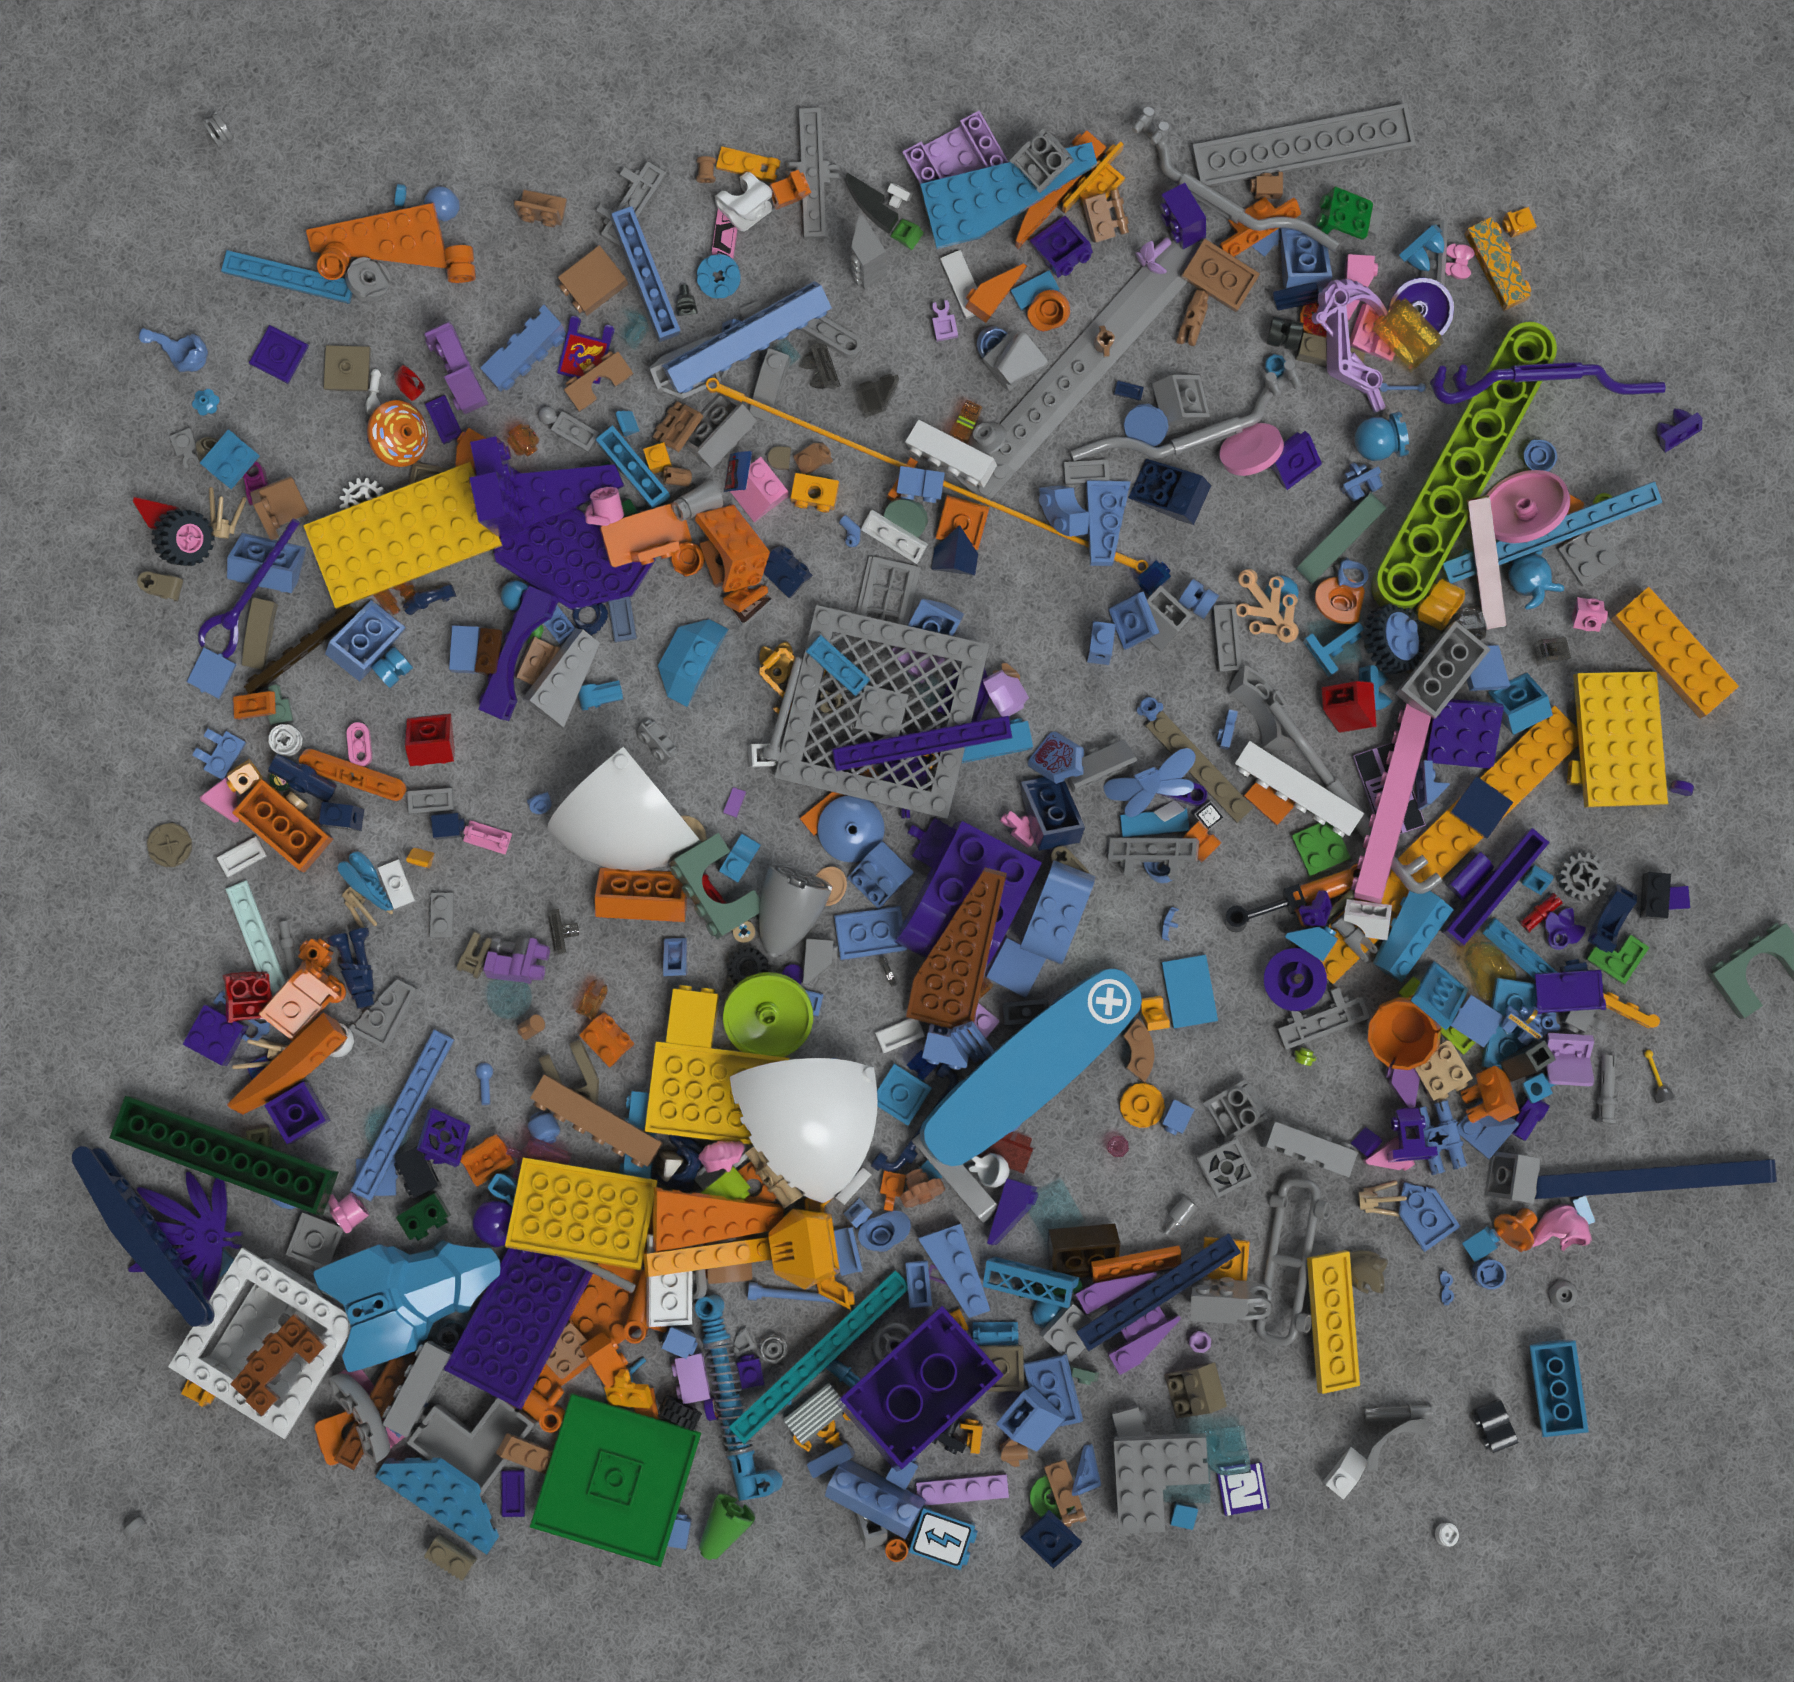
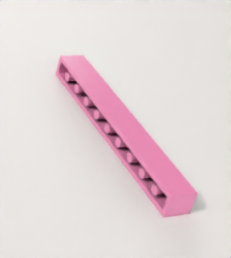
M1406 704L1405 710H1400L1397 723H1401L1400 730H1395L1392 743L1395 744L1393 752L1389 751L1386 764L1390 765L1388 773L1383 772L1380 785H1383L1384 788L1382 793H1378L1375 806H1378L1377 813L1371 815L1369 827L1373 828L1371 835L1366 834L1363 848H1367L1365 856H1360L1357 869H1361L1359 878L1354 877L1351 890L1355 891L1354 898L1379 904L1382 902L1432 719L1431 716L1412 708L1409 704Z

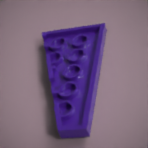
M616 465L515 474L516 480L513 481L514 489H518L520 495V502L517 503L519 511L522 510L525 524H522L523 531L590 502L591 493L597 489L604 487L619 489L624 487ZM519 532L502 535L501 538L506 539Z

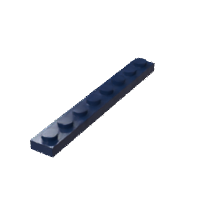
M1225 1234L1077 1330V1335L1087 1351L1092 1350L1240 1254L1239 1248L1230 1234Z

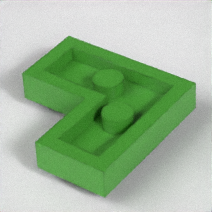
M1629 935L1618 952H1605L1594 946L1585 960L1622 985H1625L1650 947Z

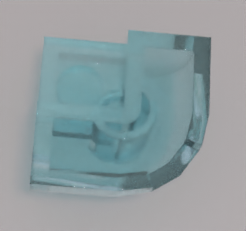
M1244 1425L1215 1427L1199 1432L1206 1433L1207 1461L1211 1471L1227 1476L1251 1473Z

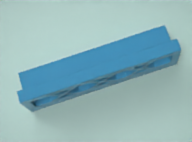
M994 1256L986 1262L982 1287L1069 1308L1072 1291L1078 1286L1079 1277ZM991 1271L998 1272L1004 1281L1000 1284L991 1283ZM1013 1277H1018L1025 1286L1020 1290L1015 1289L1009 1280ZM1035 1282L1041 1283L1046 1292L1042 1295L1036 1294L1030 1285ZM1057 1287L1066 1289L1065 1300L1057 1299L1052 1290Z

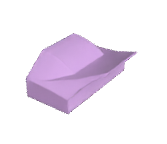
M1000 670L983 679L985 688L1002 717L1011 716L1024 708V703L1029 697L1018 678L1007 676L1003 670Z

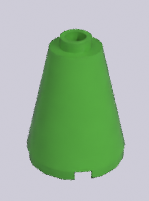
M719 1494L714 1499L699 1544L700 1554L708 1560L718 1559L753 1524L756 1518L753 1511L744 1504L742 1508L734 1502L738 1500L735 1497Z

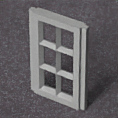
M869 556L856 614L868 617L869 611L881 613L880 620H884L885 615L897 617V624L908 626L921 567ZM879 567L891 569L887 586L875 584ZM895 570L907 573L903 590L891 588ZM874 589L886 591L882 609L870 606ZM890 592L902 595L898 612L886 610Z

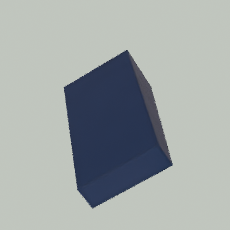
M1117 380L1113 395L1141 401L1144 387Z

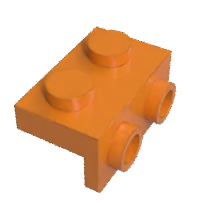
M605 1012L596 1017L579 1035L609 1068L626 1051L634 1046L630 1036L623 1032L614 1019Z
M497 1134L487 1137L475 1148L467 1150L460 1160L477 1187L515 1163L506 1144Z

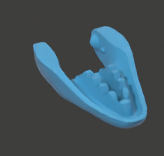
M353 852L349 855L351 864L347 861H342L338 864L340 875L353 890L382 910L390 911L393 909L391 901L380 884L376 869L365 855L360 852Z

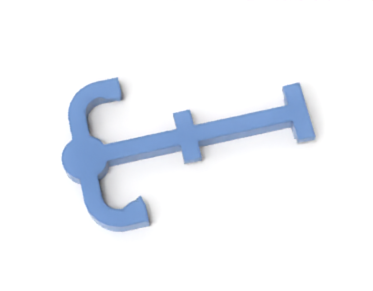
M223 990L213 1003L215 1005H218L220 1001L226 1005V999L223 998L225 995ZM254 1019L248 1020L258 1028V1033L254 1038H249L247 1034H244L242 1039L246 1042L248 1039L259 1041L263 1035H267L270 1032L269 1026L271 1024L267 1021L260 1024Z

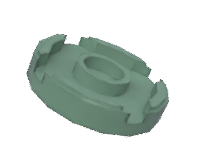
M899 497L894 499L885 509V518L916 537H919L927 526V512L923 505L919 502L916 503L912 499Z

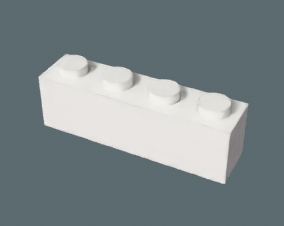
M921 420L917 421L905 441L911 454L918 458L921 455L926 457L927 461L933 466L939 467L941 465L947 468L946 471L955 477L958 475L964 477L965 481L974 487L978 484L984 488L997 467L994 458Z

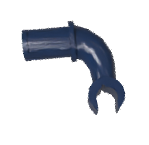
M447 585L440 589L416 593L412 599L403 604V608L408 607L404 611L408 615H413L416 611L427 608L429 604L442 599V602H446L450 598L457 596L453 585Z

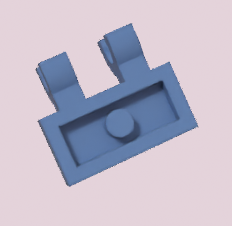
M207 729L204 737L217 743L216 749L211 756L196 748L192 756L207 763L204 767L205 771L223 780L231 770L246 742L227 731L222 737L216 732Z

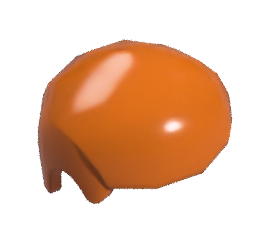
M691 542L679 544L680 550L674 551V556L671 557L674 570L686 577L697 574L702 569L705 560L701 548Z

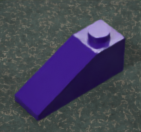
M1006 1179L987 1244L997 1245L1031 1209V1206L1035 1205L1038 1198L1037 1187L1014 1179Z

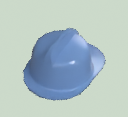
M901 1211L887 1212L871 1218L862 1224L858 1232L859 1241L868 1250L885 1252L908 1236L911 1223L908 1216Z

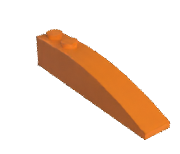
M1087 130L1083 135L1078 134L1071 143L1072 147L1092 142L1096 160H1100L1106 152V146ZM1089 171L1069 181L1062 188L1053 191L1028 209L1018 233L1015 247L1019 249Z
M323 1012L242 1089L227 1106L244 1115L280 1096L300 1082L348 1038L338 1021Z

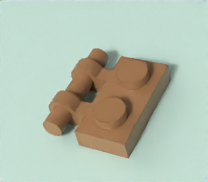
M1118 189L1110 191L1112 199L1108 201L1105 193L1082 199L1094 243L1115 237L1114 227L1119 226L1120 234L1129 232L1127 226L1129 223L1128 217L1125 216L1122 206L1124 204L1123 197H1120ZM1114 207L1117 219H1111L1109 208Z
M676 401L673 407H669L667 410V416L662 423H658L656 426V432L652 438L657 442H664L669 448L680 452L704 416L685 404L683 406L680 402Z

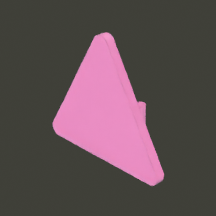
M225 777L201 795L200 800L236 823L239 819L232 813L238 807L236 791L234 793L231 791L226 783L229 779Z

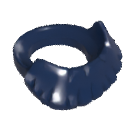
M603 603L588 606L596 611L597 619L593 624L582 623L579 619V612L583 608L575 609L573 618L578 626L577 629H583L591 636L600 631L608 618V610Z

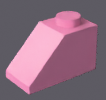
M1398 1136L1376 1150L1369 1157L1363 1159L1365 1164L1394 1170L1403 1169L1406 1171L1415 1165L1414 1161L1388 1163L1387 1153L1391 1150L1399 1149Z

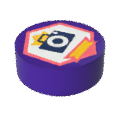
M714 1397L704 1400V1410L709 1421L718 1420V1411Z

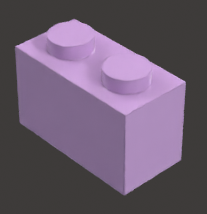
M703 1352L688 1355L687 1359L676 1357L675 1363H672V1371L674 1377L678 1376L679 1386H676L678 1400L682 1399L683 1404L710 1399L711 1393Z

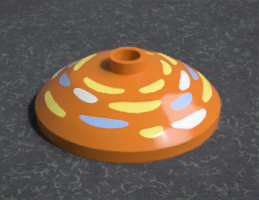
M400 400L388 401L379 405L370 416L367 427L368 441L371 449L382 462L393 467H405L414 464L423 456L428 444V429L423 416L413 405Z

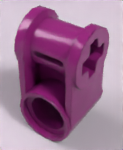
M256 461L243 475L246 486L245 491L250 506L253 505L250 492L269 485L264 467ZM254 467H258V475L255 477H250V470Z

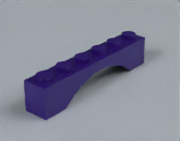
M531 586L524 591L520 609L514 614L513 626L511 631H508L506 634L504 648L499 653L496 674L489 675L488 687L486 692L480 697L478 710L501 720L510 721L518 701L515 693L514 673L519 652L532 632L552 618L560 598Z

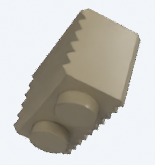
M441 1535L434 1539L424 1555L425 1559L428 1558L433 1564L436 1563V1566H440V1569L444 1568V1571H448L452 1576L455 1575L460 1581L465 1579L477 1560L476 1557Z

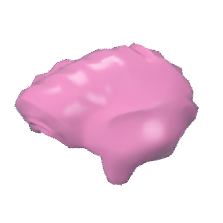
M717 1141L703 1149L699 1154V1160L708 1173L720 1169L730 1172L732 1165L740 1161L744 1151V1144L740 1141Z

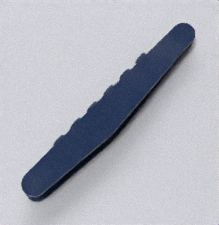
M86 1146L76 1148L72 1154L73 1165L109 1230L181 1313L190 1326H209L214 1320L215 1313L192 1278L191 1270L183 1264L179 1258V1253L171 1246L165 1233L157 1225L153 1216L148 1212L141 1199L136 1195L108 1153L101 1148H94L92 1150Z

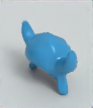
M1542 549L1512 560V567L1508 571L1510 584L1517 593L1533 597L1525 605L1526 610L1538 607L1545 598V591H1564L1563 585L1552 583L1551 568L1547 560L1541 556L1543 553Z

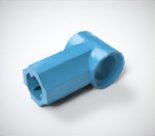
M619 680L600 685L581 686L578 693L581 710H588L589 707L593 706L598 708L602 704L624 700Z

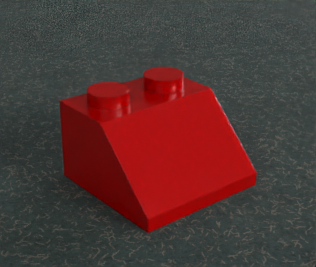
M451 714L407 718L405 748L410 767L454 762L455 746Z

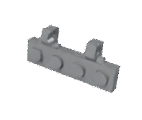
M648 161L641 171L636 170L633 173L625 167L621 171L620 178L627 179L630 184L628 186L629 191L618 208L615 207L612 211L611 209H605L600 204L596 210L597 214L605 219L603 224L606 227L602 231L601 236L619 248L621 244L611 221V213L632 206L638 220L666 176V172Z
M1110 838L1108 860L1110 862H1121V867H1125L1124 876L1127 879H1136L1134 873L1137 871V866H1142V862H1164L1165 866L1170 867L1169 879L1180 880L1181 868H1185V863L1198 862L1199 840L1197 838Z
M1336 987L1329 990L1333 996V1004L1329 1005V1009L1311 1016H1307V1014L1302 1015L1299 1011H1289L1291 1017L1287 1019L1288 1024L1277 1028L1284 1049L1287 1050L1369 1019L1370 1017L1363 998L1358 997L1350 1001L1348 996L1343 997L1340 988Z

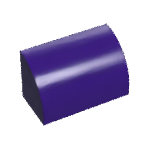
M1479 852L1453 878L1447 887L1464 901L1493 870L1494 866L1482 852Z

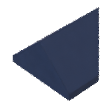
M960 525L934 548L932 570L975 576L978 553Z

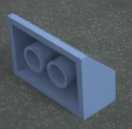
M242 533L227 557V579L250 584L277 541ZM287 543L279 556H277L275 562H273L259 587L292 593L298 583L306 547Z

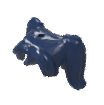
M669 1135L670 1142L678 1148L676 1153L683 1159V1162L668 1182L664 1181L658 1173H655L651 1179L657 1180V1182L674 1190L691 1192L694 1188V1179L701 1166L699 1154L705 1146L683 1136Z

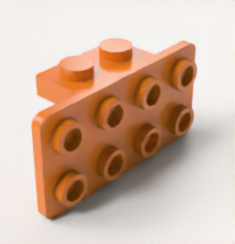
M672 503L624 517L617 522L610 523L608 526H600L608 560L612 567H618L631 562H641V565L654 562L653 558L661 556V559L674 556V551L680 550L679 544L692 541L687 521H679L672 510Z

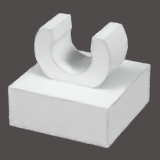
M891 183L887 192L893 194L889 205L895 208H899L902 200L910 201L913 192L895 183Z

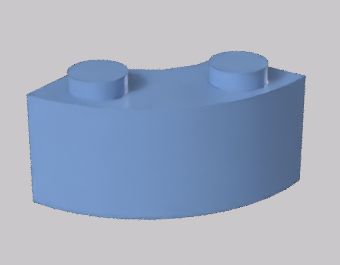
M1058 485L1039 488V503L1047 520L1055 530L1069 537L1089 534V512L1083 510L1078 504L1073 487Z

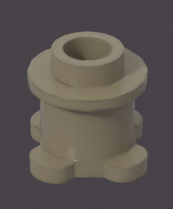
M825 691L826 694L828 695V697H829L830 695H832L833 693H835V692L828 693L827 691ZM821 693L820 696H821L822 700H824L825 697H824V695ZM841 693L834 698L836 700V705L834 706L836 710L844 706ZM828 702L821 706V711L831 714L834 712Z

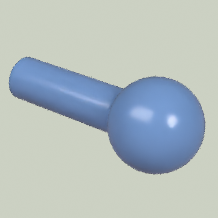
M480 1063L476 1067L475 1073L480 1079L481 1105H490L489 1079L493 1075V1068L488 1063Z

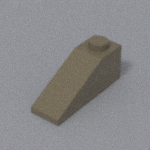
M1303 333L1296 360L1327 367V338ZM1350 347L1351 353L1354 352L1363 362L1365 352Z

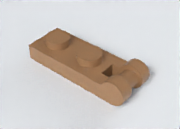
M1066 1459L1044 1466L1063 1523L1067 1527H1071L1072 1523L1087 1521L1079 1496H1072L1074 1482ZM1075 1506L1076 1512L1068 1515L1066 1509Z

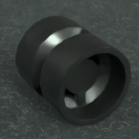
M1273 316L1266 344L1276 347L1282 344L1285 349L1297 351L1304 323L1293 320L1287 323L1284 318Z

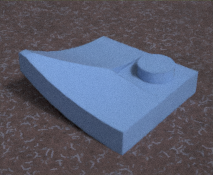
M1481 1098L1475 1106L1483 1103V1098ZM1466 1115L1457 1128L1459 1135L1489 1160L1517 1128L1519 1123L1511 1117L1499 1122L1492 1116H1486L1475 1123H1471Z

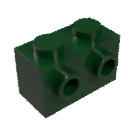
M433 1193L398 1215L396 1219L409 1240L416 1238L417 1241H420L429 1235L428 1230L435 1226L436 1229H439L447 1224V1218L451 1214L439 1194Z

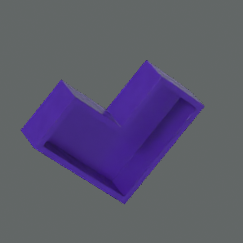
M496 436L470 442L477 476L470 477V483L479 523L496 536L523 531L522 524H525L522 510L519 511L517 504L520 502V495L518 489H514L513 481L516 480L513 467L510 468L509 459H511L509 446H505V443Z

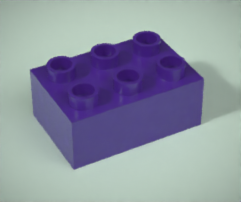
M941 1306L835 1403L897 1472L907 1466L1004 1375L947 1310Z

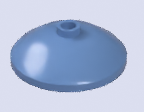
M843 796L830 802L822 811L818 821V837L825 851L832 857L844 862L862 861L869 852L882 842L884 837V821L880 811L872 802L856 797ZM852 825L856 827L854 834H850L848 831Z

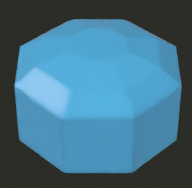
M1273 354L1266 360L1264 370L1267 373L1273 372L1276 374V377H1279L1284 373V363L1286 361L1283 356Z

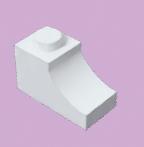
M1347 899L1344 921L1360 927L1364 931L1365 937L1388 940L1392 905Z

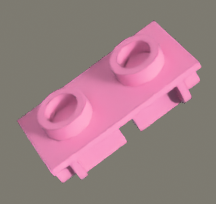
M470 820L468 826L464 829L465 836L463 842L506 855L512 833Z

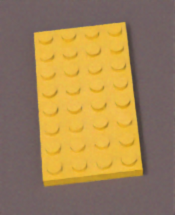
M470 462L303 525L336 609L503 546L500 537L496 536L478 521L470 483V477H475L476 475Z

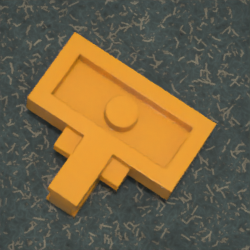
M628 1369L619 1370L617 1376H615L613 1386L608 1389L604 1386L609 1405L650 1408L653 1404L649 1385L631 1382Z

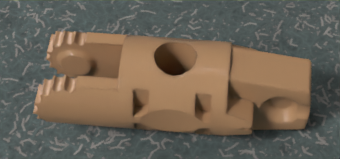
M1196 290L1192 301L1189 302L1176 342L1178 344H1184L1186 338L1189 337L1188 344L1190 346L1196 345L1208 309L1207 301L1209 295L1205 291Z

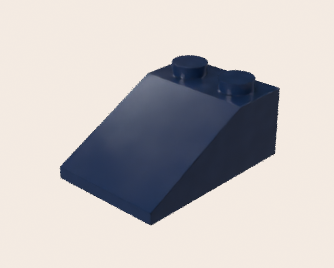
M1046 777L1022 781L1020 786L1029 826L1038 850L1080 843L1085 826L1066 782L1063 781L1056 784Z

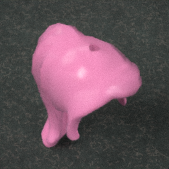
M1565 1203L1555 1205L1545 1212L1533 1232V1247L1541 1245L1552 1236L1562 1238L1560 1240L1562 1251H1565L1572 1244L1586 1246L1592 1241L1588 1222L1577 1214L1575 1207Z

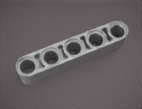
M920 1134L912 1140L914 1145L982 1223L997 1212L998 1205L963 1164L948 1166L938 1163L924 1148Z

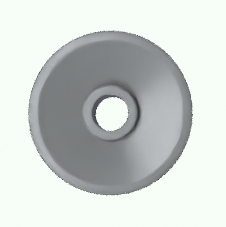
M981 423L975 427L970 437L969 446L990 455L1002 447L1006 440V431L1003 426L997 423Z

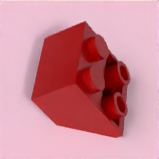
M1354 681L1322 687L1323 710L1339 733L1377 727L1374 683Z

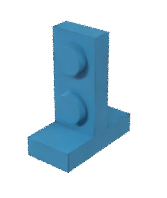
M1359 622L1325 647H1322L1313 633L1305 638L1303 643L1326 675L1330 677L1339 669L1329 655L1334 658L1344 650L1342 648L1343 645L1348 642L1352 645L1362 638L1360 633L1363 632L1364 628Z

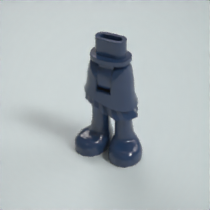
M359 928L349 932L356 954L357 965L353 963L348 934L341 933L327 938L328 944L339 950L343 962L339 964V967L343 970L340 972L344 977L352 1000H355L357 1009L375 1005L372 996L375 995V992L372 991L374 988L373 970H371V965H368L364 943L369 936L368 928Z

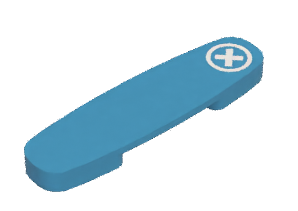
M1104 969L1079 982L1055 999L1051 1006L1009 1038L965 1080L960 1081L925 1119L920 1129V1139L931 1157L944 1165H962L1006 1136L1049 1102L1092 1063L1138 1013L1142 1000L1137 985L1121 970Z

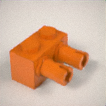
M1497 1066L1490 1067L1476 1074L1477 1084L1461 1091L1462 1099L1466 1104L1480 1097L1483 1098V1103L1466 1110V1113L1469 1114L1467 1117L1471 1123H1475L1486 1116H1492L1501 1122L1519 1113L1510 1080L1506 1073Z

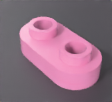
M353 723L347 729L349 760L351 763L366 767L372 761L370 730L363 723ZM361 730L363 732V736L361 738H356V732ZM363 752L365 754V758L363 760H358V754Z

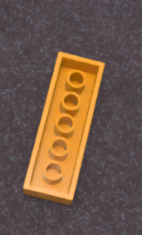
M1650 587L1643 590L1610 619L1699 719L1708 715L1739 687Z

